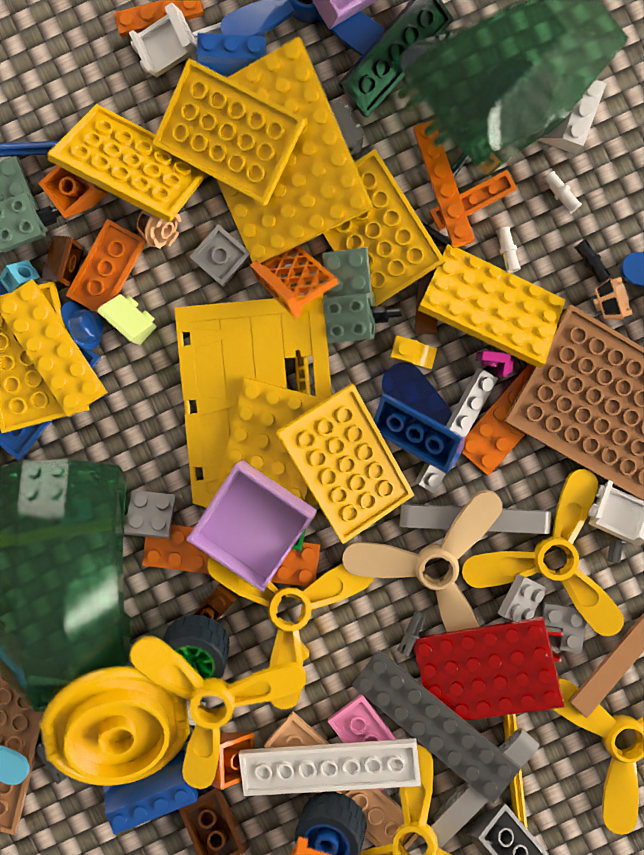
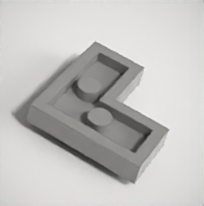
M543 602L541 617H544L546 626L561 628L560 630L563 632V636H559L558 649L582 653L586 620L573 606Z

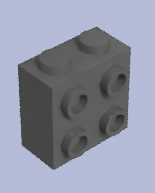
M338 99L330 104V107L352 159L355 160L360 156V152H362L364 131L359 123H354L351 118L353 114L347 104L343 105L341 100Z

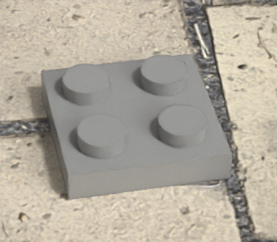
M217 225L191 254L190 259L224 287L248 260L250 253L220 225Z
M132 490L124 533L126 535L169 539L176 495Z
M517 574L498 614L512 621L533 618L539 602L544 598V592L547 587Z

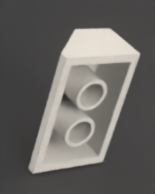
M588 76L558 77L549 107L544 114L535 140L577 154L584 146L607 83Z

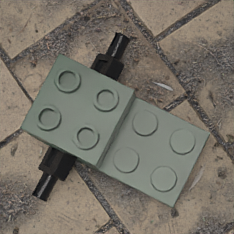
M17 156L0 162V251L5 253L46 237L45 227L56 223L57 217L62 216L57 208L52 209L51 206L40 209L38 202L33 197Z
M368 248L322 253L324 268L338 280L337 285L327 290V298H323L328 343L373 339L376 323H385L389 321V318L402 317L401 307L387 309L386 305H375L374 292L372 293Z

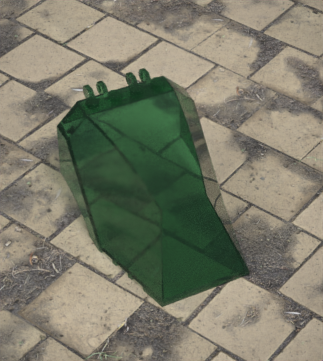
M516 0L491 15L414 42L396 59L402 71L411 81L397 92V97L404 99L417 89L419 93L414 95L405 104V107L410 111L425 100L438 119L432 121L424 129L426 136L433 134L442 125L446 128V131L440 133L433 140L432 144L435 148L441 146L452 136L474 165L489 176L510 158L541 137L548 135L564 122L568 114L581 101L583 95L593 82L598 79L600 73L613 60L629 37L600 0Z

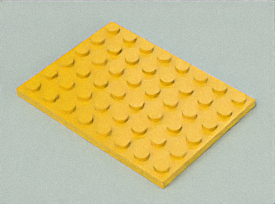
M299 36L228 77V79L307 120L267 205L217 179L246 249L250 253L252 262L257 260L262 264L373 209L323 88Z

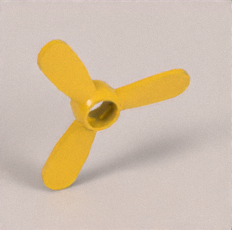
M576 469L568 475L557 504L552 536L542 539L535 546L534 551H500L474 555L466 559L462 565V576L465 582L475 588H485L512 583L517 574L528 577L539 573L549 580L561 582L576 609L595 632L603 636L617 634L624 625V617L621 610L599 585L578 569L579 555L576 548L572 545L588 517L598 490V480L595 474L590 470ZM553 545L560 547L567 554L566 564L559 571L551 570L543 563L545 552Z
M211 556L207 564L208 573L215 581L237 595L267 607L269 620L274 627L278 628L270 659V667L287 662L297 663L303 667L299 630L309 621L311 610L344 600L367 588L374 579V577L354 575L348 572L344 564L341 563L324 573L303 591L293 587L278 589L269 581L262 592ZM283 595L302 602L301 613L296 623H293V621L287 622L280 617H276L278 613L277 608ZM301 690L270 701L277 708L289 709L299 702Z
M152 636L139 639L133 645L130 654L131 662L144 675L161 687L189 700L190 715L196 725L187 745L182 772L187 784L198 789L207 788L214 781L220 753V727L230 720L235 707L284 697L300 691L306 684L304 668L293 662L282 663L255 672L232 684H228L218 678L203 680L182 656L163 641ZM210 695L217 696L225 702V705L212 709L203 705L200 699Z
M559 678L565 707L553 710L577 726L601 736L605 749L612 756L603 791V822L615 834H628L635 828L638 818L639 789L636 762L644 757V716L638 720L623 714L611 716L599 704L586 718L568 702L579 687L566 679ZM624 729H632L636 733L633 744L626 749H618L614 743L616 736Z
M417 744L421 786L400 787L404 823L395 832L393 842L362 850L360 855H411L403 845L405 836L411 832L420 834L426 840L428 848L424 855H451L438 848L437 836L427 824L433 789V757L431 752L423 745Z

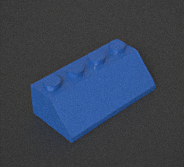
M386 394L382 395L373 419L382 437L447 474L458 461L464 447V437Z
M185 751L179 752L161 770L141 780L122 785L103 786L105 812L114 835L197 802L200 789L193 788L183 778L182 770Z

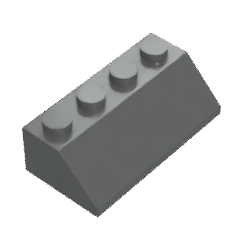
M505 803L479 816L466 832V835L483 855H549Z

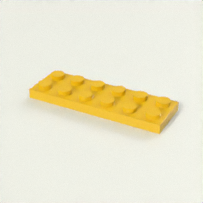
M31 279L0 300V314L68 417L73 416L108 393L34 280Z

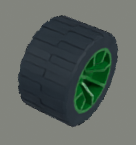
M203 615L183 616L173 621L165 632L163 642L182 656L203 680L222 678L230 647L228 633L224 630L223 626L214 619Z

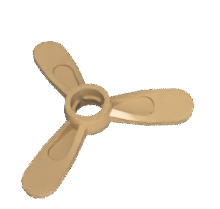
M483 490L477 492L455 518L441 545H428L419 554L385 544L370 542L351 543L343 552L342 560L344 567L354 575L365 577H417L423 586L429 590L436 591L441 618L447 632L481 627L471 605L455 583L459 573L458 559L481 539L497 520L502 511V502L493 491ZM435 557L444 558L447 562L451 563L449 564L447 574L438 578L430 577L423 572L425 571L426 562Z

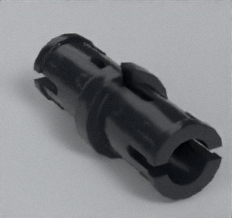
M587 239L574 247L583 258L585 267L592 271L599 283L611 275L600 260L601 256L596 254Z

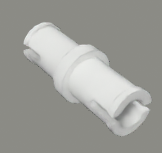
M555 171L544 178L543 182L548 185L555 194L556 200L559 199L569 210L570 214L582 205L570 191V186L565 185L556 175Z
M510 227L498 229L496 234L501 247L499 252L500 255H503L506 272L513 273L521 270L516 255L517 246L513 244Z

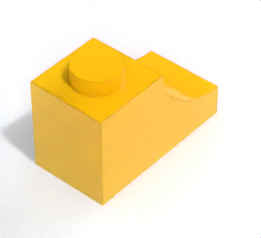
M397 335L394 338L389 359L431 370L437 348Z

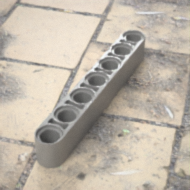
M401 504L399 526L450 529L464 506ZM502 508L500 516L487 531L550 534L551 511Z
M519 728L499 749L522 767L536 753L539 744L526 731ZM467 782L427 820V824L437 836L438 848L440 849L489 801Z

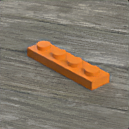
M159 0L114 12L119 34L121 37L129 36V32L132 30L136 33L142 32L167 15L164 7L170 3H173L182 11L185 20L205 16L201 0Z
M505 170L460 194L467 217L515 192L517 187L508 170ZM439 206L430 210L429 214L438 231L440 232L445 229Z

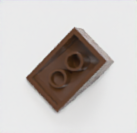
M215 788L198 797L197 802L179 809L197 855H241L250 847L239 821L220 789Z

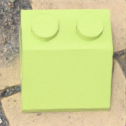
M119 294L97 310L128 340L138 345H141L157 327L153 323L155 318L146 310L142 313L137 308L139 304L130 296L126 298Z

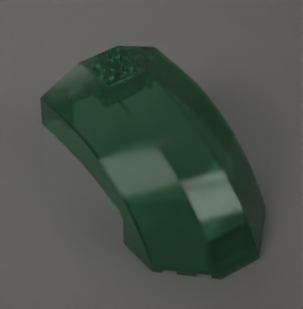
M61 459L22 461L0 467V674L34 712H45L52 699L64 687L79 677L101 669L124 667L129 662L131 617L124 611L123 532L127 477L119 465Z

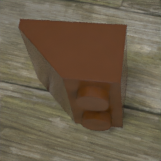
M53 235L52 241H49L47 245L48 256L46 262L41 267V278L70 288L78 273L85 247L72 237Z

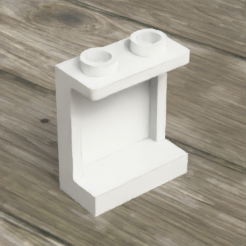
M173 3L164 7L167 15L142 32L136 33L134 30L129 32L132 38L131 45L141 58V67L146 73H150L155 77H159L197 52V43L184 15Z
M608 480L604 485L598 487L596 493L598 499L596 504L593 503L588 515L591 518L588 524L639 547L644 543V501L612 487L613 481Z

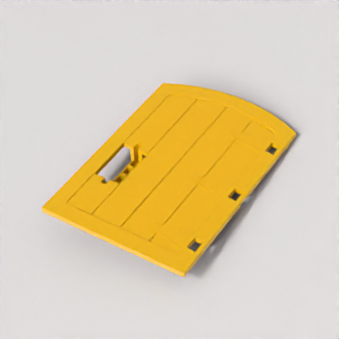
M324 294L302 306L300 309L303 314L296 319L275 298L174 307L192 500L194 504L208 508L215 497L244 378L287 389L285 358H294L297 391L311 395L307 356H313L316 396L327 399L333 395V391H331L328 342L323 306ZM183 332H190L191 345L184 346ZM189 400H196L197 413H190ZM196 467H202L203 480L197 481ZM308 488L305 502L310 506L317 505L318 503Z

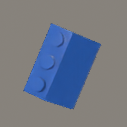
M198 33L197 63L226 78L266 56V37L210 33Z

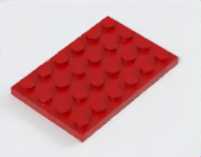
M544 617L420 636L414 643L423 686L465 721L565 707Z

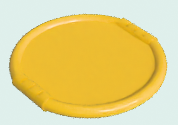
M136 667L106 668L79 677L64 687L52 699L40 722L47 760L60 772L74 780L100 786L132 783L161 770L180 752L190 734L187 699L161 687Z

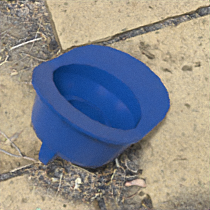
M70 301L65 303L61 308V315L74 342L86 350L96 348L100 343L104 329L101 318L78 302Z

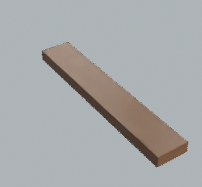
M644 613L568 700L584 717L588 718L644 652Z

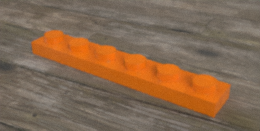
M435 120L413 126V131L452 248L473 243L475 238Z

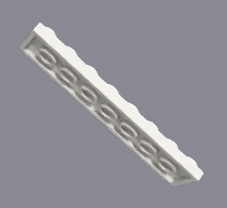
M416 739L245 749L239 752L244 796L421 786Z

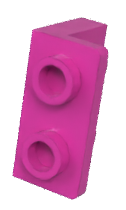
M489 351L476 352L475 361H481V366L496 367L495 376L508 377V373H511L513 368V360L510 359L511 354Z

